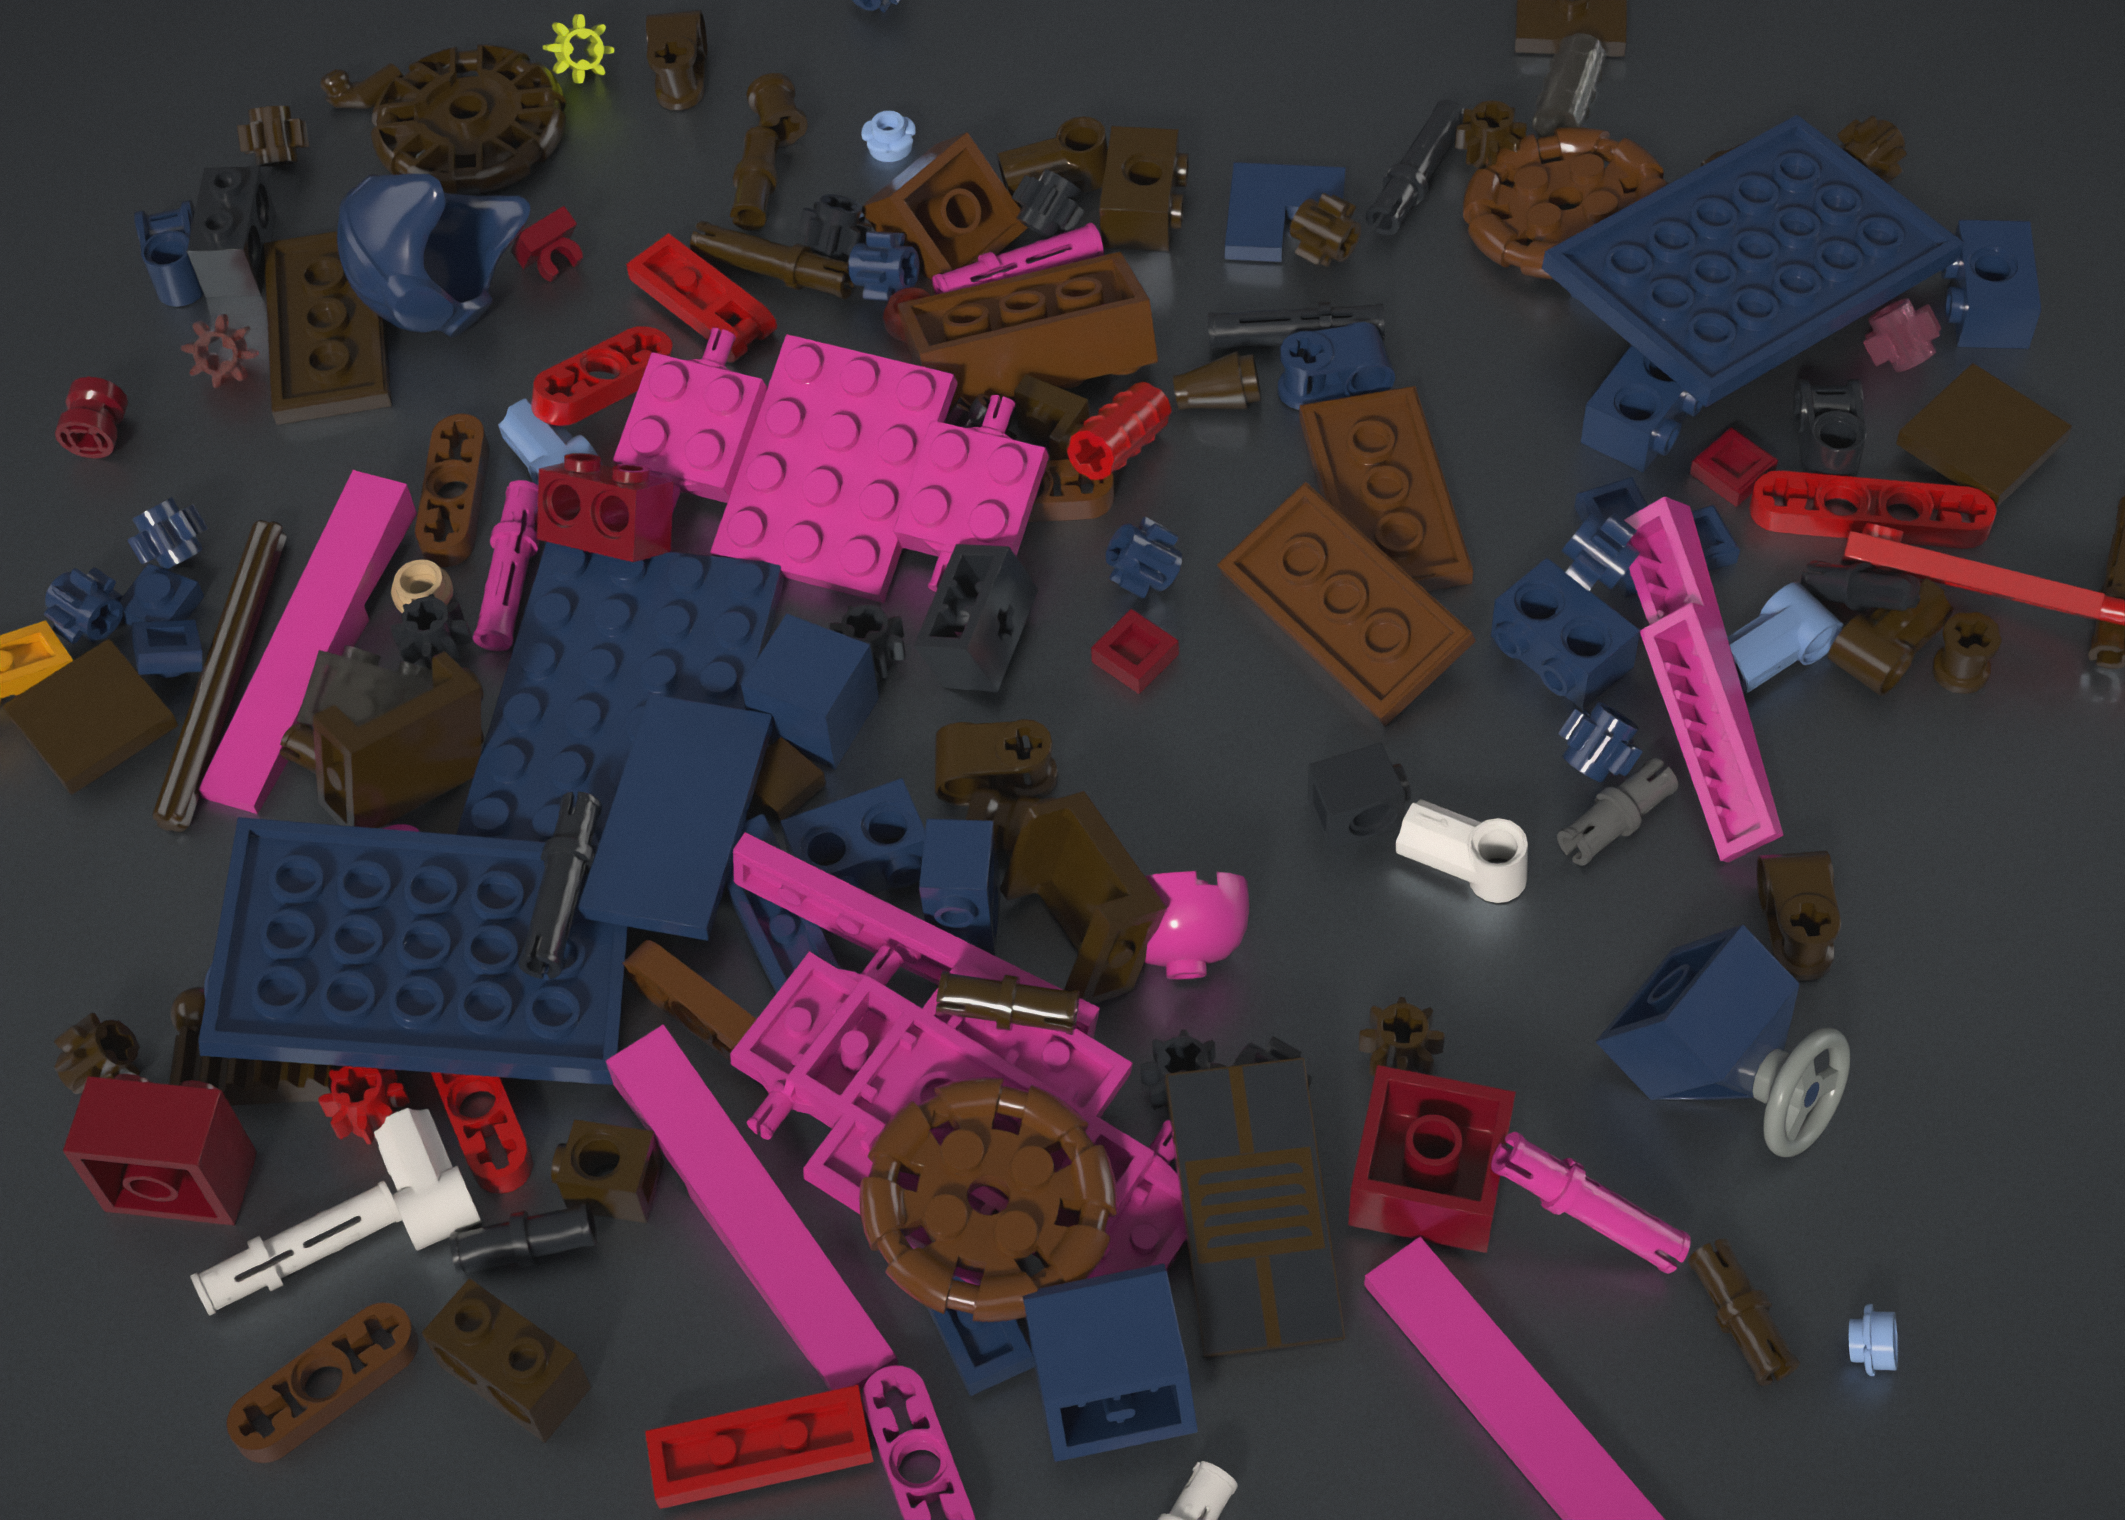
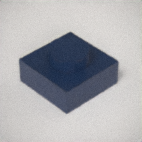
M148 563L119 600L123 607L121 622L132 626V623L187 620L205 596L197 581Z
M196 620L132 623L133 648L139 675L153 674L159 677L170 678L182 675L185 672H202V647Z

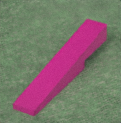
M352 470L198 789L202 798L258 814L288 763V760L284 759L280 754V750L285 748L280 745L284 733L295 723L302 722L307 725L311 723L313 715L318 711L369 622V617L364 607L366 601L417 515L407 484Z
M1664 496L1624 519V521L1637 530L1628 543L1641 552L1629 567L1649 626L1640 630V634L1721 861L1731 862L1784 835L1691 508L1686 504Z
M664 1024L607 1059L606 1064L615 1088L644 1128L654 1131L660 1150L686 1184L690 1198L829 1390L859 1385V1389H862L867 1380L876 1371L887 1366L897 1365L898 1359Z

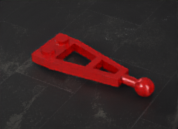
M1866 523L1862 534L1850 531L1847 537L1842 561L1851 563L1869 562L1876 569L1910 574L1922 580L1927 578L1932 582L2125 626L2124 599L1903 544L1901 540L1904 532L1889 527Z

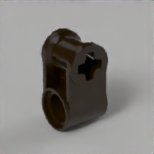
M702 10L647 15V59L649 67L656 72L655 92L658 103L669 110L691 108L698 104L705 92V59L708 56V43Z
M1028 719L978 724L957 722L941 727L936 732L935 737L936 796L948 804L969 806L976 788L980 786L998 790L1003 798L1016 800L1022 795L1039 799L1051 793L1058 779L1056 762L1051 756L1053 743L1050 732L1043 724ZM1023 736H1028L1030 748L1024 747ZM1029 772L1031 784L1025 783L1023 773Z
M1828 851L1759 855L1756 866L1757 891L1761 910L1766 917L1773 956L1796 980L1811 981L1819 979L1828 973L1833 964V942H1835L1841 929V916L1835 895L1834 872Z

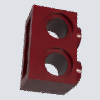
M586 453L567 454L564 456V463L539 468L537 539L630 562L671 552L674 481L649 476L650 469L643 465L618 464L609 467L601 465V457Z

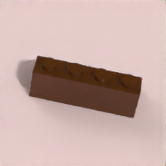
M1121 251L897 304L913 365L951 373L956 378L958 384L948 414L960 397H963L971 404L978 394H984L989 397L999 395L1001 401L1003 396L1015 401L1014 390L1025 375L1064 389L1076 387L1086 379L1102 375L1131 374L1139 370L1141 366L1158 362L1150 299Z

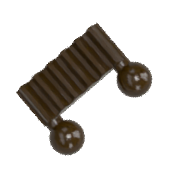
M204 987L186 989L175 998L171 1006L170 1016L174 1028L180 1034L176 1035L169 1085L180 1086L182 1082L189 1080L205 1082L222 1090L230 1105L318 1101V1097L331 1093L332 1080L328 1073L333 1069V1065L200 1056L199 1036L206 1002Z

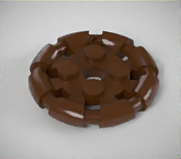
M1555 128L1554 135L1536 139L1532 133L1519 138L1520 146L1517 152L1506 148L1499 150L1495 165L1488 166L1487 158V168L1476 170L1468 182L1463 201V217L1465 222L1469 224L1468 233L1474 244L1491 260L1503 267H1508L1511 264L1520 267L1522 274L1527 276L1553 279L1542 269L1546 250L1641 200L1669 183L1663 179L1664 171L1659 162L1646 149L1628 138H1623L1618 142L1610 139L1608 131L1595 128ZM1557 157L1559 158V161H1554L1543 165L1541 163V161ZM1604 161L1609 163L1606 168H1604ZM1506 181L1514 186L1513 188L1503 185L1502 183ZM1562 204L1577 205V207L1570 210H1560L1558 206ZM1528 238L1531 239V240H1533V242L1530 243L1529 246H1528Z
M996 1077L967 1078L937 1086L934 1089V1097L919 1105L914 1101H910L897 1111L883 1127L868 1154L869 1160L873 1162L869 1177L861 1179L859 1192L860 1217L864 1234L872 1251L880 1250L889 1265L885 1272L895 1284L910 1297L930 1309L945 1314L947 1308L973 1314V1321L1000 1322L1026 1317L1023 1301L1024 1295L1037 1292L1039 1288L1087 1279L1103 1258L1109 1245L1110 1236L1105 1233L1108 1218L1114 1217L1117 1214V1190L1111 1162L1104 1145L1095 1146L1085 1132L1089 1126L1088 1122L1069 1104L1044 1089L1032 1084L1029 1091L1003 1085L1004 1078ZM996 1114L1021 1118L1022 1123L1019 1135L993 1129ZM949 1121L955 1131L948 1134L940 1146L930 1130ZM1063 1148L1072 1164L1055 1173L1051 1154ZM900 1172L920 1176L917 1192L903 1189L897 1184ZM992 1186L1000 1189L1006 1195L1009 1203L998 1214L983 1215L970 1206L968 1197L979 1187ZM1059 1209L1079 1213L1078 1225L1070 1227L1056 1225ZM923 1227L933 1243L922 1249L920 1247L912 1249L905 1237ZM1035 1252L1045 1269L1029 1277L1025 1272L1021 1271L1017 1262ZM957 1267L984 1273L980 1285L954 1280Z

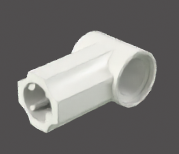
M1422 799L1416 804L1412 803L1403 818L1402 827L1396 840V852L1398 854L1469 881L1474 893L1485 901L1494 903L1508 902L1518 897L1525 889L1528 879V843L1524 831L1512 821L1497 818L1481 823ZM1494 858L1508 860L1505 863L1499 864L1488 862V860Z
M406 1108L387 1116L385 1123L374 1134L388 1173L392 1176L398 1191L393 1194V1197L415 1249L418 1251L450 1237V1234L453 1232H461L481 1223V1218L458 1166H452L429 1109L412 1110Z

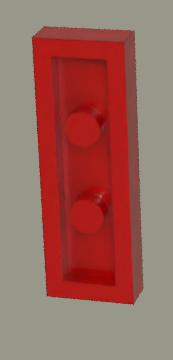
M859 1385L645 1431L654 1496L659 1509L874 1462Z

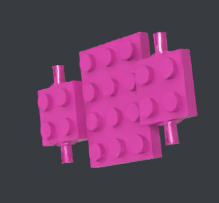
M719 328L711 329V335L705 352L700 360H682L654 352L651 353L613 462L616 465H643L650 469L649 476L674 481L672 514L680 492L727 503L710 551L713 556L773 563L781 566V572L785 578L881 603L885 602L902 548L938 556L931 581L928 583V588L934 592L937 591L956 544L1009 546L1015 556H1017L1049 455L1045 447L1016 441L1005 434L1013 408H1015V402L1003 396L1001 401L999 395H992L982 427L962 428L946 424L945 420L958 384L954 374L786 334L768 388L761 378L732 372L725 367L736 336L724 329L722 331Z
M882 945L879 947L878 952L861 974L837 969L809 951L730 1053L731 1065L761 1083L769 1093L753 1116L746 1122L755 1134H758L761 1130V1137L770 1140L792 1109L797 1112L810 1114L832 1128L804 1166V1179L860 1214V1181L862 1178L869 1177L873 1163L869 1160L868 1154L876 1137L897 1111L910 1101H914L919 1105L934 1097V1089L937 1086L967 1078L996 1077L1004 1078V1086L1029 1091L1032 1084L1059 1097L1088 1122L1089 1126L1085 1132L1094 1145H1104L1116 1182L1117 1214L1114 1217L1108 1218L1105 1233L1110 1236V1242L1103 1258L1088 1278L1162 1263L1165 1264L1166 1271L1168 1272L1187 1244L1178 1175L1169 1166L1175 1158L1170 1120H1166L1163 1123V1127L1150 1146L1146 1147L1100 1119L1130 1076L1132 1062L1076 1028L1073 1035L1061 1031L1013 1024L1012 1030L1009 1031L997 1029L995 1021L949 1014L937 1015L936 1005L940 1003L936 1002L938 988L925 1006L920 1008L886 987V984L904 963L902 957L895 950L890 955V947ZM961 958L950 971L952 974L996 980ZM997 1113L993 1129L1019 1135L1022 1119ZM947 1121L930 1131L941 1146L945 1137L955 1130L950 1122ZM1063 1148L1051 1154L1055 1173L1072 1164ZM900 1172L897 1184L903 1189L917 1192L920 1176ZM992 1186L979 1187L968 1197L970 1206L983 1215L998 1214L1009 1203L1006 1195L1000 1189ZM1059 1209L1056 1225L1064 1227L1078 1225L1080 1214ZM923 1227L905 1237L913 1249L918 1247L922 1249L933 1243ZM957 1267L955 1275L967 1283L980 1285L984 1273Z

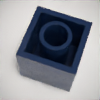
M787 613L741 683L746 709L772 714L774 728L769 741L770 745L782 737L807 759L835 770L879 699L870 644Z

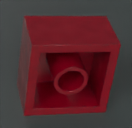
M1377 1065L1351 1186L1348 1225L1413 1239L1421 1237L1424 1241L1487 1253L1501 1176L1492 1171L1491 1163L1499 1144L1502 1143L1507 1147L1505 1137L1510 1132L1516 1092Z
M119 1074L114 1079L87 1077L63 1148L64 1154L104 1212L234 1226L236 1225L257 1155L255 1147L222 1090L208 1083L194 1080L184 1081L180 1086L152 1083L144 1077L133 1074Z

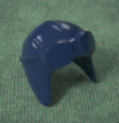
M369 174L357 186L350 189L340 203L337 243L341 265L357 296L383 319L408 331L425 333L437 330L442 331L449 337H456L470 328L493 302L488 289L496 266L503 253L524 228L530 214V204L520 196L447 194L443 192L439 180L430 174L380 176Z

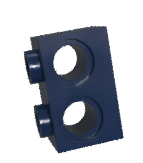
M1632 345L1587 402L1581 443L1644 473L1658 453L1666 456L1673 448L1681 430V422L1687 414L1695 417L1703 405Z
M1548 558L1495 599L1491 637L1494 638L1498 647L1507 656L1513 659H1520L1540 675L1544 684L1553 693L1559 696H1566L1582 710L1634 667L1640 630L1592 592L1587 591L1566 575L1564 570Z
M903 778L780 821L788 854L871 895L889 888H905L920 879L925 828ZM890 838L900 839L899 841L891 844L881 843L882 841ZM827 860H839L833 865H819Z
M926 819L919 884L924 921L995 956L1001 883L993 821Z

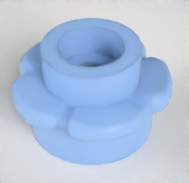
M882 111L864 124L861 135L862 139L867 141L869 152L875 159L883 162H895L905 158L910 153L913 143L912 136L916 133V127L914 122L908 117H902L895 111Z
M1867 1304L1864 1307L1863 1319L1850 1318L1849 1320L1851 1362L1864 1363L1865 1371L1869 1376H1875L1876 1370H1897L1896 1314L1895 1312L1874 1311L1872 1304Z

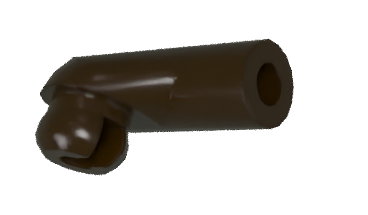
M389 63L363 81L350 82L346 71L335 69L321 78L320 87L327 94L325 100L335 108L370 109L375 106L379 96L394 77L402 78L403 75L394 64Z

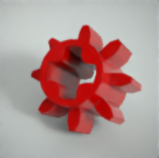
M344 1066L339 1071L331 1070L328 1073L332 1080L331 1093L318 1097V1102L325 1115L332 1117L330 1124L339 1139H343L353 1132L355 1135L363 1137L367 1145L372 1144L375 1137L374 1132L385 1123L386 1117L397 1112L396 1107L410 1103L403 1084L396 1083L398 1077L393 1069Z

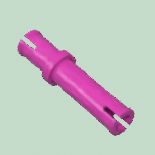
M1088 223L1084 227L1039 240L997 256L993 252L979 255L978 262L944 274L934 275L932 283L935 295L1103 256V243L1096 226L1093 223ZM1060 251H1064V252H1062V253H1059V254H1056V255H1053V256H1050V257H1047V258H1044V259H1041V260H1038V261H1035V262H1032V263H1029V264L1027 263V262H1030V261H1033V260H1036V259H1039V258H1042V257H1045V256H1048V255H1051V254H1054V253H1057V252H1060Z
M526 480L512 481L509 483V487L507 486L501 521L493 527L490 538L494 552L484 589L485 592L477 628L473 634L474 642L478 646L490 651H506L513 644V632L523 594L529 559L537 553L540 540L537 539L536 532L538 485Z
M1512 1132L1505 1137L1506 1143L1513 1146V1150L1507 1148L1502 1143L1497 1147L1491 1163L1492 1171L1540 1197V1201H1542L1541 1206L1557 1215L1564 1212L1657 1266L1664 1273L1669 1274L1677 1269L1676 1263L1668 1259V1254L1681 1263L1685 1260L1691 1244L1688 1233L1674 1228L1586 1175V1171L1583 1170L1585 1167L1572 1158L1560 1160L1526 1140L1518 1132Z

